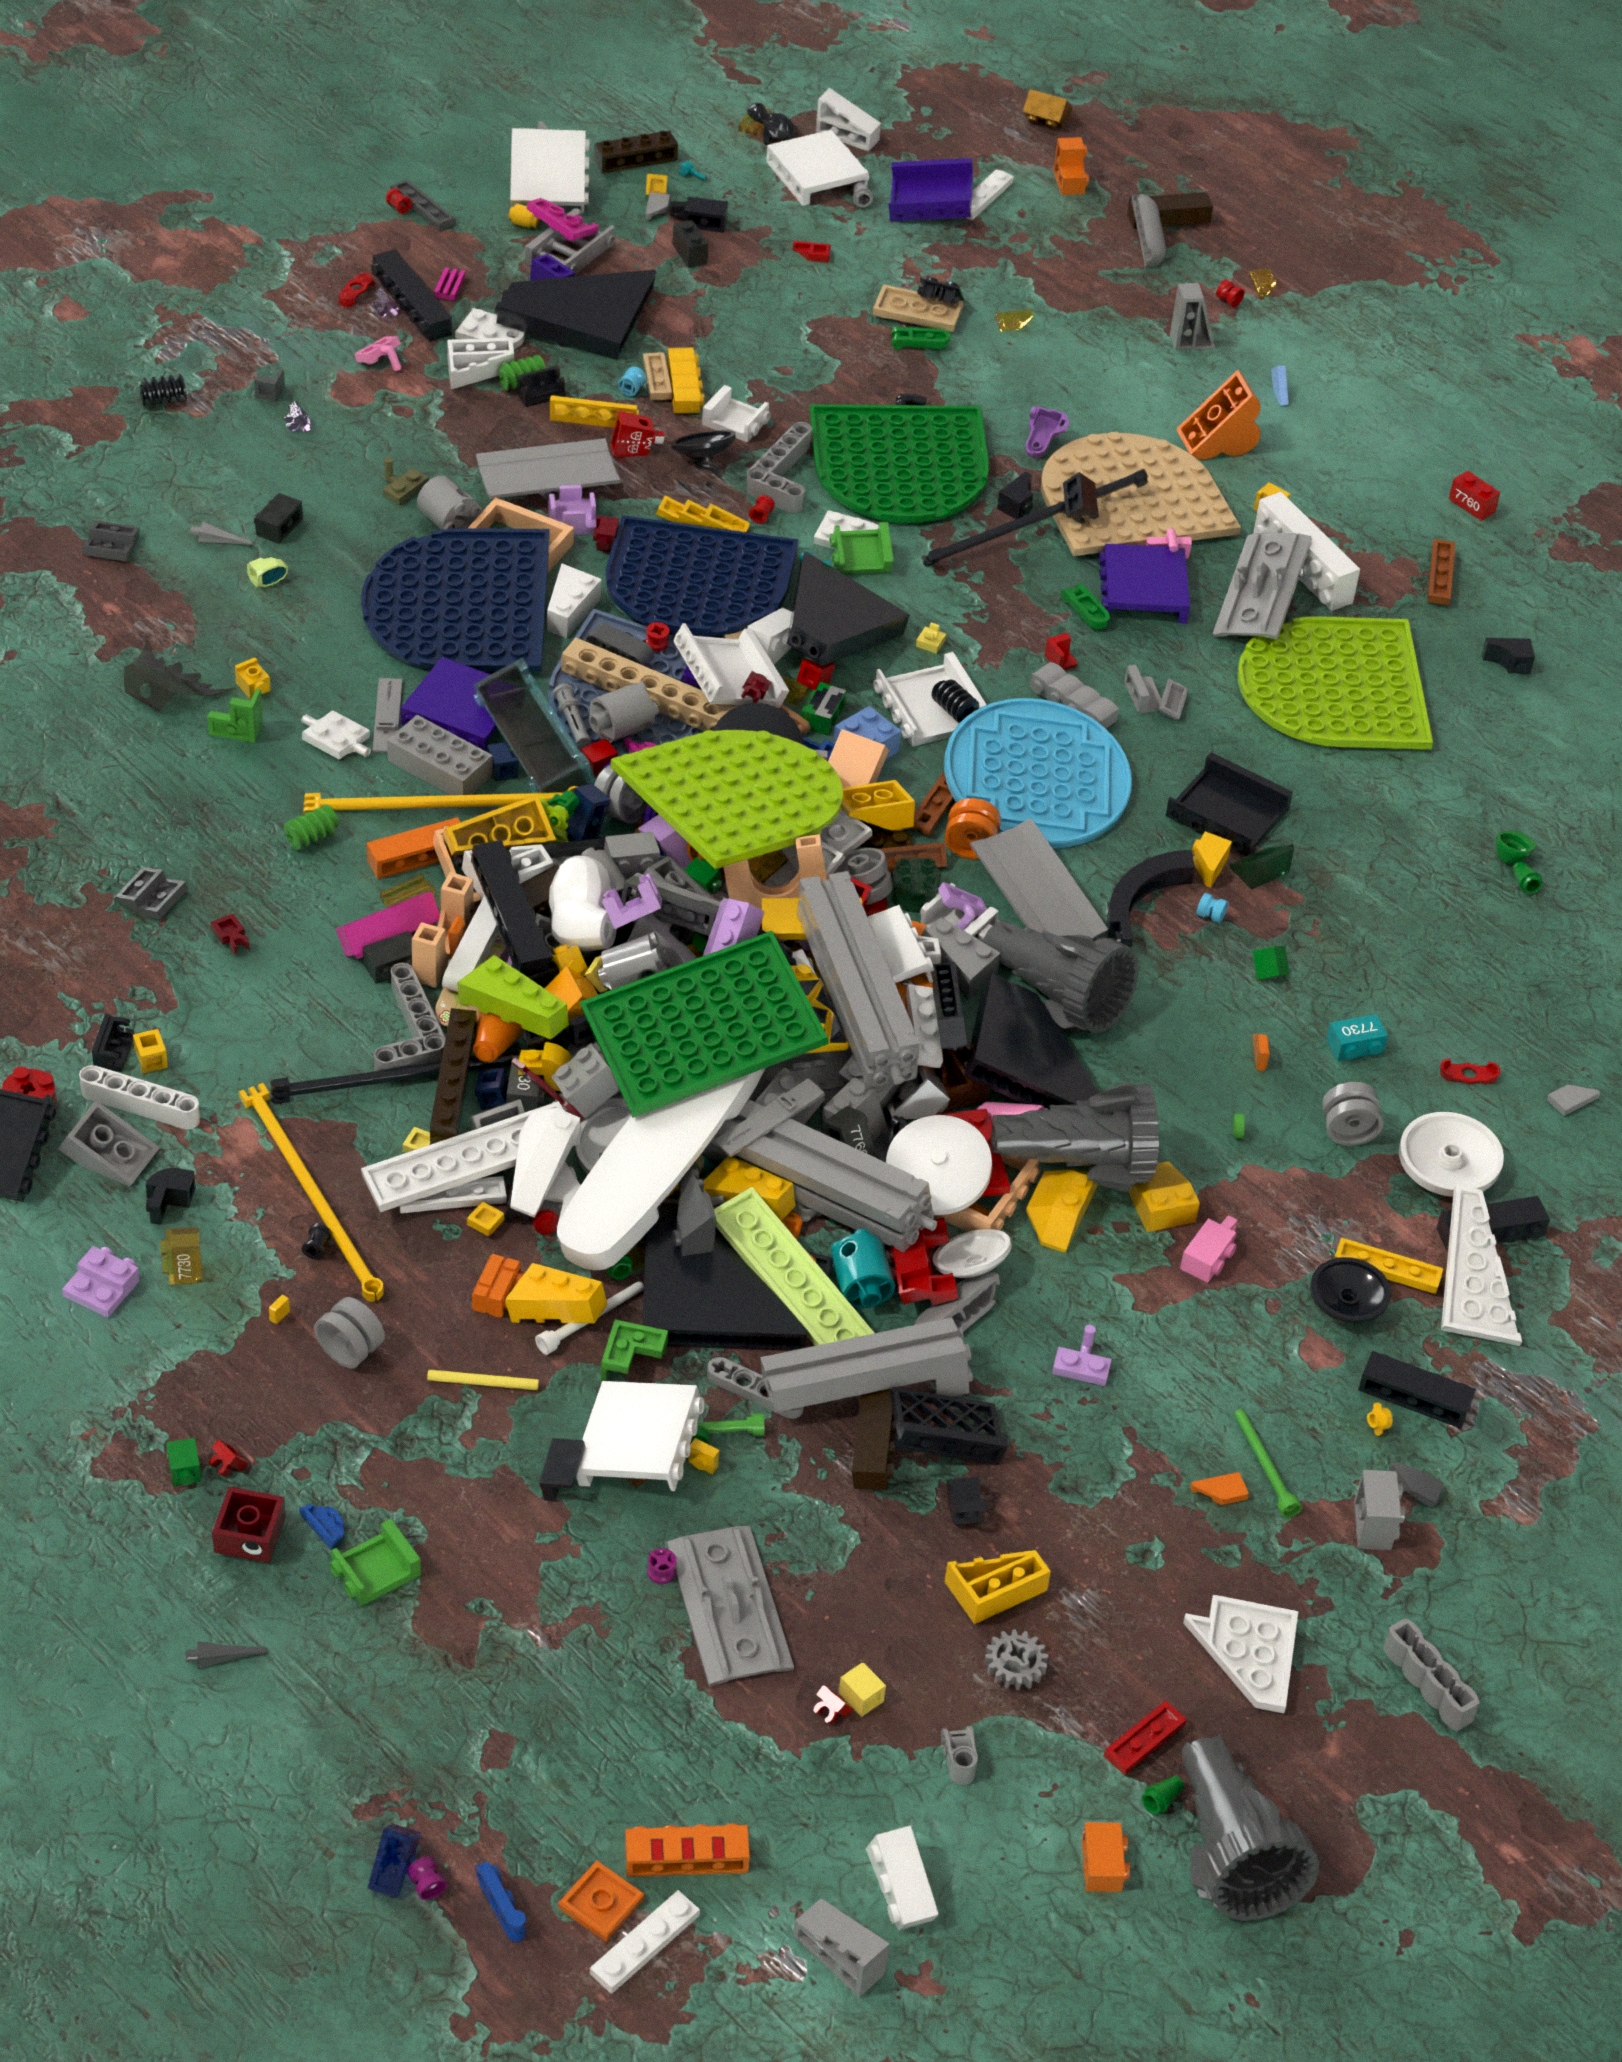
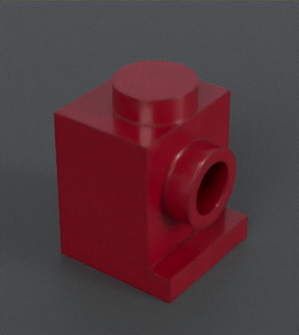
M597 516L596 527L593 533V541H597L596 551L611 552L619 527V518Z

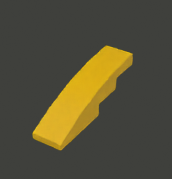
M666 495L655 514L671 522L746 532L750 525L749 522L711 503L708 509L688 499L684 505Z

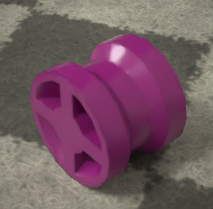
M658 1548L650 1553L647 1575L652 1582L667 1584L674 1579L676 1574L675 1554L666 1548Z

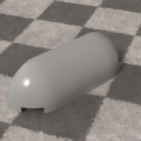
M1133 194L1131 198L1145 268L1155 267L1164 260L1166 254L1159 209L1155 201L1149 196Z
M988 1272L981 1276L962 1280L956 1285L958 1299L930 1306L917 1318L915 1325L952 1317L956 1327H961L962 1332L965 1331L995 1304L996 1301L993 1298L996 1284L1000 1285L998 1273Z

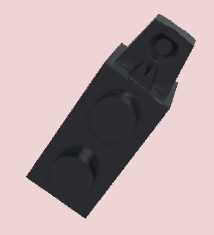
M688 196L687 202L671 203L670 216L683 219L684 221L692 220L699 230L724 233L728 219V201Z

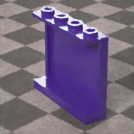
M972 158L892 162L891 202L888 203L890 221L971 217L973 191Z
M1105 543L1104 552H1100L1099 566H1103L1100 569V580H1104L1101 583V595H1105L1102 597V605L1109 614H1111V609L1177 612L1178 623L1187 624L1190 600L1185 548L1178 547L1176 552H1171L1169 547Z
M441 657L401 706V725L407 724L416 715H419L487 752V741L513 708L521 710L525 705V687Z

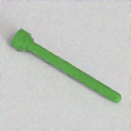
M1237 1409L1235 1417L1279 1497L1277 1507L1284 1518L1297 1515L1302 1510V1504L1296 1495L1288 1492L1245 1411Z
M763 1413L752 1414V1417H746V1420L697 1422V1426L705 1428L708 1433L747 1431V1434L753 1433V1436H763L765 1434Z

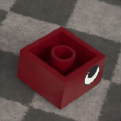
M228 1486L212 1531L214 1553L270 1563L286 1518L284 1497Z

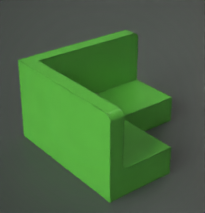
M255 690L251 701L232 697L229 703L230 714L215 711L209 712L207 717L209 735L255 743L263 726L261 690Z
M615 1320L601 1361V1381H607L610 1371L628 1374L634 1353L662 1358V1355H665L667 1352L668 1331Z

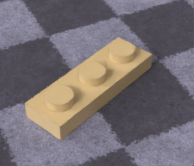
M643 353V364L650 400L672 399V389L665 354Z

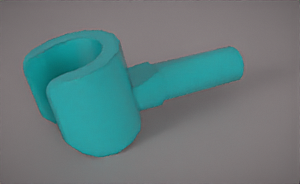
M690 161L680 164L682 169L678 170L681 176L690 173L704 181L706 180L707 176L696 171Z

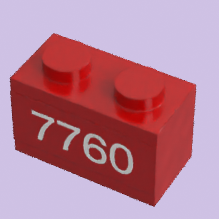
M1467 470L1453 479L1449 500L1480 521H1483L1496 513L1501 492Z

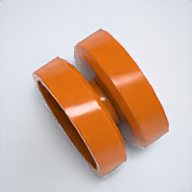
M968 798L956 802L950 809L944 841L947 848L961 858L979 859L970 843L999 834L1001 825L999 810L991 803L982 799Z

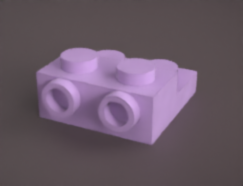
M92 1246L78 1262V1271L63 1287L62 1294L64 1297L109 1318L140 1282L139 1269L137 1264L130 1258L122 1260L115 1257L113 1251L107 1247L99 1249Z

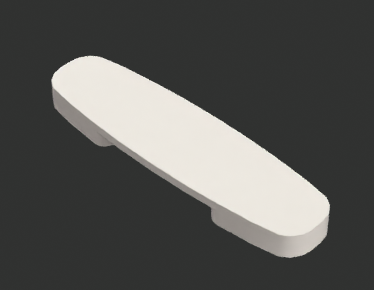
M765 1068L633 1118L631 1116L587 1175L557 1225V1236L565 1258L585 1269L604 1270L615 1265L657 1222L659 1218L657 1207L697 1160L724 1121L739 1115L756 1088Z

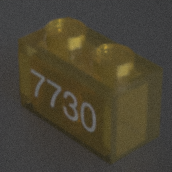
M199 1227L166 1229V1240H161V1257H165L162 1258L163 1274H168L169 1285L202 1283Z

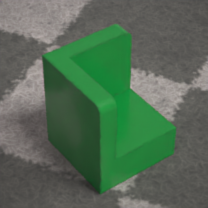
M1273 946L1252 951L1257 979L1290 975L1285 946Z

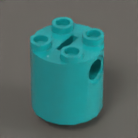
M859 1229L853 1235L845 1237L841 1241H836L831 1245V1257L841 1293L853 1308H872L884 1303L895 1292V1282L884 1244L878 1236L869 1234L867 1229Z

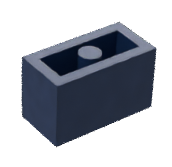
M593 784L575 787L573 792L578 796L580 804L574 810V815L567 822L568 828L565 831L577 841L598 839L611 799Z

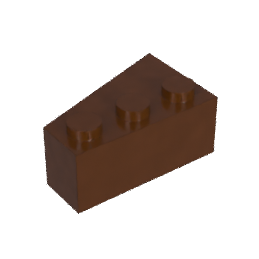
M967 1038V1046H962L960 1049H941L943 1062L940 1068H936V1074L939 1076L950 1098L948 1106L943 1113L989 1099V1088L964 1077L971 1045Z

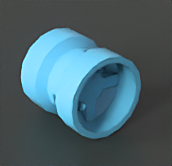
M630 367L618 382L619 390L626 396L636 395L640 387L646 382V375L640 368Z
M1204 893L1199 902L1196 915L1203 918L1210 917L1212 921L1220 924L1226 914L1229 902L1223 899H1214L1213 895Z

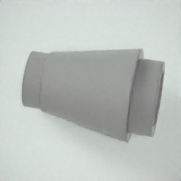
M863 182L855 183L854 203L859 207L869 206L873 200L872 192Z

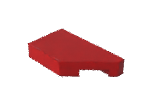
M793 241L792 249L808 261L829 263L830 244Z

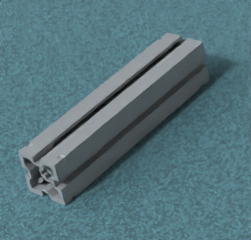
M849 872L829 874L828 880L823 881L820 880L819 876L799 879V896L801 900L798 901L797 916L799 921L802 922L803 931L861 1076H864L863 1081L866 1088L885 1085L890 1078H893L895 1084L916 1079L918 1064L915 1058L919 1057L920 1042L917 1036H915V1030L855 886L851 882Z
M748 1099L739 1115L724 1121L701 1154L720 1165L728 1155L714 1140L765 1106ZM791 1118L732 1156L793 1183L796 1202L855 1230L867 1229L869 1234L878 1236L883 1243L889 1246L893 1245L895 1249L905 1252L910 1244L913 1245L917 1241L919 1236L918 1229L923 1230L925 1227L933 1231L937 1226V1221L933 1220L934 1212L929 1182L916 1179L912 1174Z

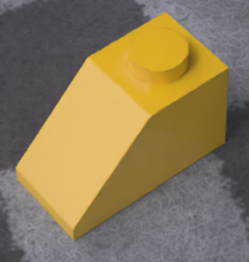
M1205 832L1200 840L1196 839L1192 853H1195V868L1206 887L1211 888L1229 859L1232 841Z

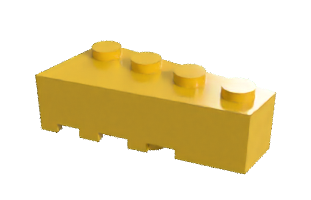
M538 794L452 825L443 831V836L451 856L464 855V851L472 850L473 845L502 840L505 849L517 846L552 844L556 840Z

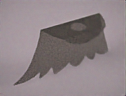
M149 640L146 641L140 656L124 668L125 693L157 711H160L168 703L173 694L213 695L236 689H210L207 687L212 686V684L195 683L201 674H180L182 671V664L180 662L164 666L163 657L157 660L154 659ZM143 684H148L151 688V695L148 698H144L140 694V687Z

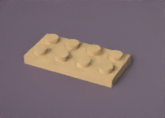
M883 284L873 307V315L954 332L963 310L964 301L959 300L958 304L954 303V305L943 303V299L942 302H939V296L933 301V295L930 300L921 298L917 291Z

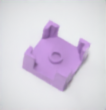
M650 872L639 877L640 884L638 885V890L642 896L641 899L639 897L634 898L624 906L616 889L604 893L605 899L602 900V903L615 929L661 908L662 898Z

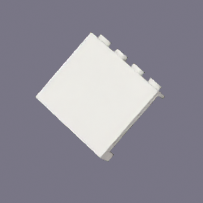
M512 128L510 208L512 206L515 207L516 203L528 204L529 201L543 198L556 205L581 206V211L584 213V205H588L589 192H584L585 187H589V175L585 174V169H589V157H585V151H589V139H585V131Z
M832 130L767 145L766 162L802 206L810 204V193L854 182H863L867 187V182L869 181L867 169L859 163V160L854 157L849 148L842 143Z
M686 623L681 625L673 642L711 704L740 706L752 703L753 699L751 697L745 696L743 699L741 694L744 691L742 687L751 671L764 675L772 682L764 698L759 699L757 703L769 704L777 708L781 707L789 693V689L752 629H744L739 639L693 636Z
M953 652L944 655L943 665L885 678L882 671L877 669L874 689L882 697L885 708L890 710L893 721L899 725L903 737L907 738L912 747L950 738L959 724L932 699V689L939 681L955 680L979 702V708L986 705Z
M897 905L868 916L867 918L894 982L897 983L925 973L929 983H932L933 980L930 972L934 971V967L930 957L925 958L927 956L923 943L919 942L918 933L912 925L909 914H903L900 906Z
M602 1381L582 1439L585 1443V1448L576 1476L579 1486H590L593 1476L667 1480L670 1490L675 1491L678 1480H681L683 1477L685 1458H688L690 1455L692 1436H695L697 1433L699 1414H702L704 1411V1399L700 1397L697 1386Z

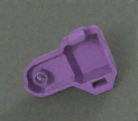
M1040 406L1032 407L1029 414L1031 433L1025 446L1028 456L1036 459L1043 457L1051 440L1059 437L1060 433L1066 432L1070 420L1065 413L1054 409L1048 410Z

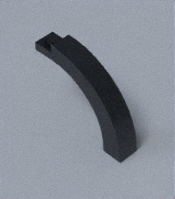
M1191 850L1167 852L1146 859L1130 869L1120 879L1112 893L1106 924L1108 932H1106L1107 938H1114V941L1132 948L1133 935L1129 921L1131 910L1143 897L1153 891L1173 885L1192 884L1195 864Z

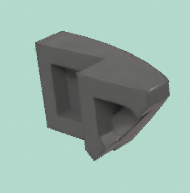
M1398 1462L1390 1464L1389 1470L1397 1471V1480L1399 1483H1402V1494L1407 1492L1429 1508L1437 1504L1443 1486L1442 1481L1408 1465Z

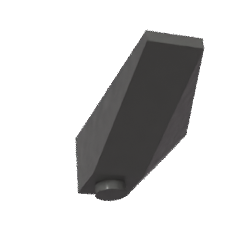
M695 1162L682 1177L677 1230H673L674 1245L680 1247L682 1256L714 1251L716 1215L709 1193L704 1192V1182L702 1179H699Z

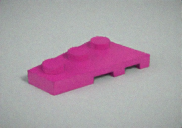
M543 198L528 202L527 210L533 213L536 218L546 222L550 228L563 234L564 238L574 241L598 232L599 225L595 223L588 225L582 222V217L568 215L564 213V208Z

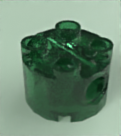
M900 858L897 861V865L893 870V889L890 895L893 903L896 906L897 903L901 905L904 911L920 913L923 905L936 897L939 892L941 873L932 858Z

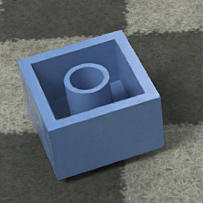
M870 706L835 725L834 744H836L841 729L884 744L889 750L886 759L899 752L901 730Z

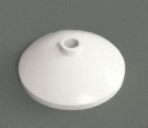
M995 1229L966 1232L949 1239V1243L942 1244L933 1255V1263L936 1270L945 1275L953 1273L954 1277L959 1278L981 1276L993 1270L1006 1259L1012 1247L1011 1240L1005 1232Z

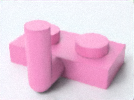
M385 336L354 354L357 362H366L368 365L379 360L378 357L388 355L393 370L398 371L402 369L394 349L401 345L399 337Z
M1169 528L1166 537H1147L1145 546L1169 547L1171 552H1176L1178 547L1185 548L1186 559H1189L1192 541L1191 537H1176L1175 530Z

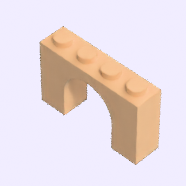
M820 834L795 839L799 870L796 876L784 885L768 886L760 883L751 872L749 859L725 866L724 873L729 898L750 903L762 909V898H800L799 879L819 876L821 881L828 880Z
M450 872L441 887V912L438 926L421 922L412 938V967L420 984L436 988L448 967V960L451 959L448 931L457 915L465 921V929L467 930L472 920L471 910L474 908L473 878Z

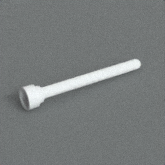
M638 1281L607 1300L608 1305L600 1316L642 1292L644 1284ZM568 1323L556 1331L546 1330L535 1337L537 1347L543 1354L548 1355L557 1349L562 1339L589 1323Z

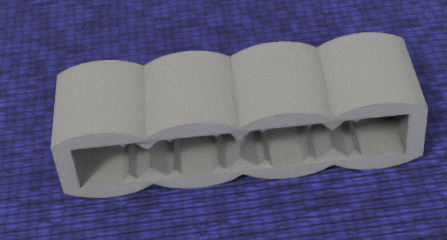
M1049 662L1031 674L1030 688L1040 697L1074 708L1097 721L1105 729L1117 721L1119 708L1112 701L1101 697L1097 691L1089 686H1085L1077 677L1067 674L1059 665Z
M1405 1618L1389 1627L1383 1646L1388 1658L1397 1666L1402 1667L1406 1679L1417 1688H1420L1425 1701L1433 1708L1439 1710L1440 1717L1447 1726L1455 1731H1459L1471 1724L1479 1706V1699L1472 1688L1461 1682L1457 1671L1450 1664L1442 1661L1437 1648L1423 1639L1420 1629L1412 1621Z

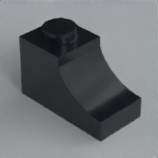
M1025 471L1000 490L997 509L1014 519H1019L1029 514L1033 508V493L1030 492L1033 475Z
M1486 638L1482 651L1483 661L1497 663L1506 668L1508 673L1531 674L1535 659L1531 639Z

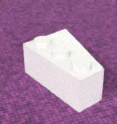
M512 337L448 340L447 359L451 390L499 376L501 364H509V362L514 361Z

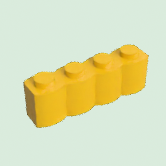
M693 347L667 349V366L672 389L674 413H700V407H704V393L700 394L702 393V380H700L698 354H694Z

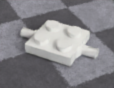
M333 710L319 720L310 717L308 714H305L301 719V723L309 726V728L302 732V740L331 756L341 759L346 754L357 752L364 757L369 756L371 749L362 745L369 738V729Z

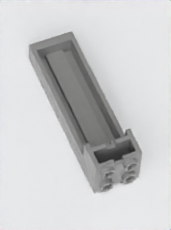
M952 1317L760 1357L762 1379L775 1413L932 1379L935 1380L936 1394L954 1397L968 1394L969 1382L973 1381L972 1371L967 1362L971 1360L970 1347L968 1344H964L961 1327H956Z

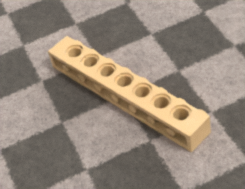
M576 637L562 653L561 671L609 692L633 683L643 682L651 701L657 704L660 713L702 731H713L720 718L738 706L711 704L700 689Z

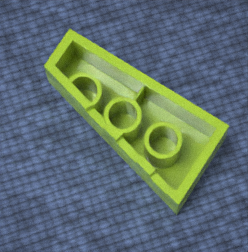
M495 955L457 982L459 1003L466 1007L469 1005L478 1007L479 1012L487 1015L490 1012L501 1016L502 1021L507 1023L516 1022L521 1024L523 1029L548 1039H552L569 1026L568 1010L565 1002Z

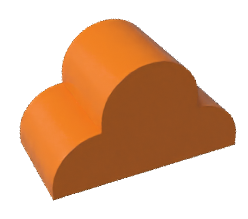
M1237 370L1176 430L1189 453L1196 459H1210L1221 452L1229 456H1240L1252 450L1260 439V428L1255 421L1260 412V402L1244 375Z

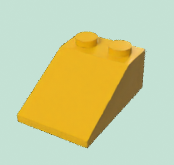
M896 780L843 788L841 808L848 816L895 831H901L904 828L914 826L915 801Z
M1169 1161L1157 1163L1156 1173L1151 1181L1135 1184L1128 1191L1146 1232L1196 1223L1200 1204L1191 1183Z

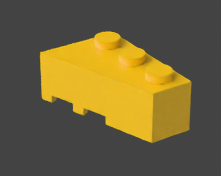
M727 1156L703 1181L704 1192H708L709 1196H725L726 1202L753 1187L780 1221L796 1206L793 1183L735 1157Z
M535 1263L530 1265L505 1299L511 1323H520L521 1319H535L536 1323H545V1319H560L561 1323H595L608 1305L601 1281Z
M1033 1550L1003 1554L998 1559L983 1560V1557L974 1558L973 1562L957 1564L956 1561L947 1562L944 1582L972 1622L977 1624L1046 1592L1051 1571L1037 1551Z

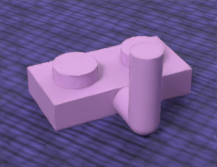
M945 882L938 888L942 902L951 909L957 908L964 912L965 915L956 925L962 930L969 926L975 916L979 917L987 910L982 898Z
M1093 1325L1085 1327L1080 1351L1058 1347L1052 1374L1106 1386L1112 1359L1091 1354L1096 1330Z

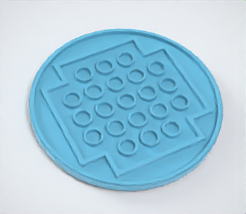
M1016 698L985 705L969 714L958 724L948 741L945 752L944 774L949 791L956 802L962 799L976 798L991 803L999 810L1001 815L999 833L1014 828L1032 818L1053 849L1081 845L1102 836L1121 818L1131 794L1132 775L1130 765L1116 739L1101 724L1088 715L1053 701Z

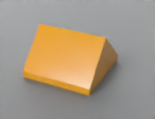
M568 966L545 988L567 1004L568 1021L583 1015L580 1006L581 1001L598 995L593 984L588 979Z

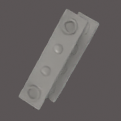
M575 208L568 215L582 217V211ZM611 225L603 232L598 231L595 234L589 235L594 237L590 242L583 238L571 241L564 238L563 234L557 230L548 228L525 246V263L531 266L532 259L556 250L570 258L564 261L551 254L549 255L574 271L576 275L577 272L614 245L615 226ZM567 240L582 248L579 251H575L561 243Z

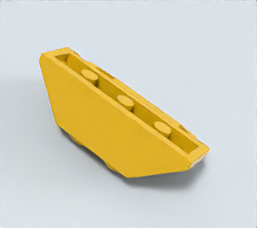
M1077 1168L1044 1171L1026 1208L1028 1217L1041 1245L1063 1253L1067 1252L1098 1186L1097 1183L1087 1180L1088 1172Z

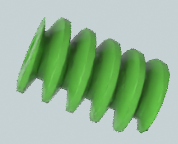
M535 355L533 358L527 357L525 360L519 359L517 362L511 361L509 364H501V367H499V379L504 390H509V384L513 389H516L518 375L546 369L545 363L539 355Z
M326 804L321 809L316 808L313 812H307L304 816H298L296 820L291 819L288 823H284V832L296 850H300V842L305 847L309 846V838L313 843L318 842L317 834L321 839L326 838V831L329 835H334V826L338 827L339 821L331 806Z

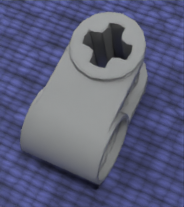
M968 1726L965 1730L958 1731L942 1729L941 1745L946 1758L949 1777L958 1785H968L975 1778L978 1761L973 1728Z

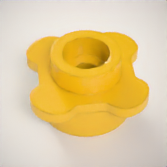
M1374 1403L1373 1410L1367 1414L1368 1424L1374 1428V1433L1377 1436L1382 1435L1383 1430L1389 1429L1392 1426L1393 1418L1391 1411L1386 1407L1382 1408L1380 1403Z

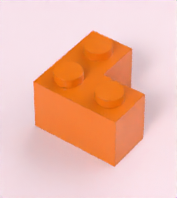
M1081 137L1057 139L1053 172L1061 195L1085 194L1086 186L1089 185V175L1085 173V164L1083 162L1084 158L1087 157V146L1083 144Z

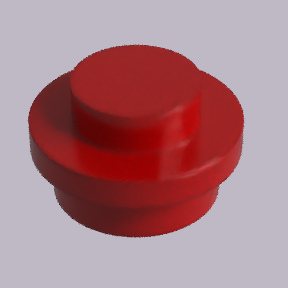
M543 1209L536 1214L533 1226L536 1232L541 1235L551 1234L557 1230L559 1217L555 1212Z

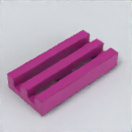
M445 267L435 288L434 297L455 301L466 277L465 270L457 273V269L453 268L451 272L448 267ZM457 278V281L453 287L451 294L448 295V292L452 287L454 279Z

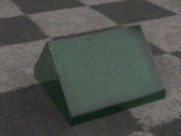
M1290 844L1267 847L1230 863L1229 866L1252 890L1289 873L1294 846Z

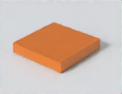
M596 1860L558 1902V1909L607 1942L642 1903L645 1894Z

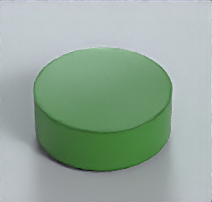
M1235 1113L1233 1115L1234 1139H1244V1113Z

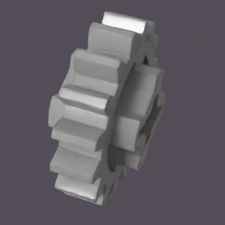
M1013 1629L1010 1636L1002 1631L1000 1639L997 1637L992 1638L991 1645L986 1647L984 1665L988 1666V1675L995 1674L994 1682L996 1684L1004 1681L1006 1689L1011 1684H1014L1016 1690L1020 1691L1021 1684H1025L1030 1689L1033 1681L1041 1682V1676L1046 1673L1048 1654H1044V1644L1037 1645L1038 1637L1035 1636L1029 1639L1027 1638V1631H1024L1022 1636L1017 1634L1016 1629ZM1001 1651H1003V1653L1000 1654V1658H997L998 1654ZM1035 1661V1665L1030 1669L1029 1667L1032 1666V1662Z

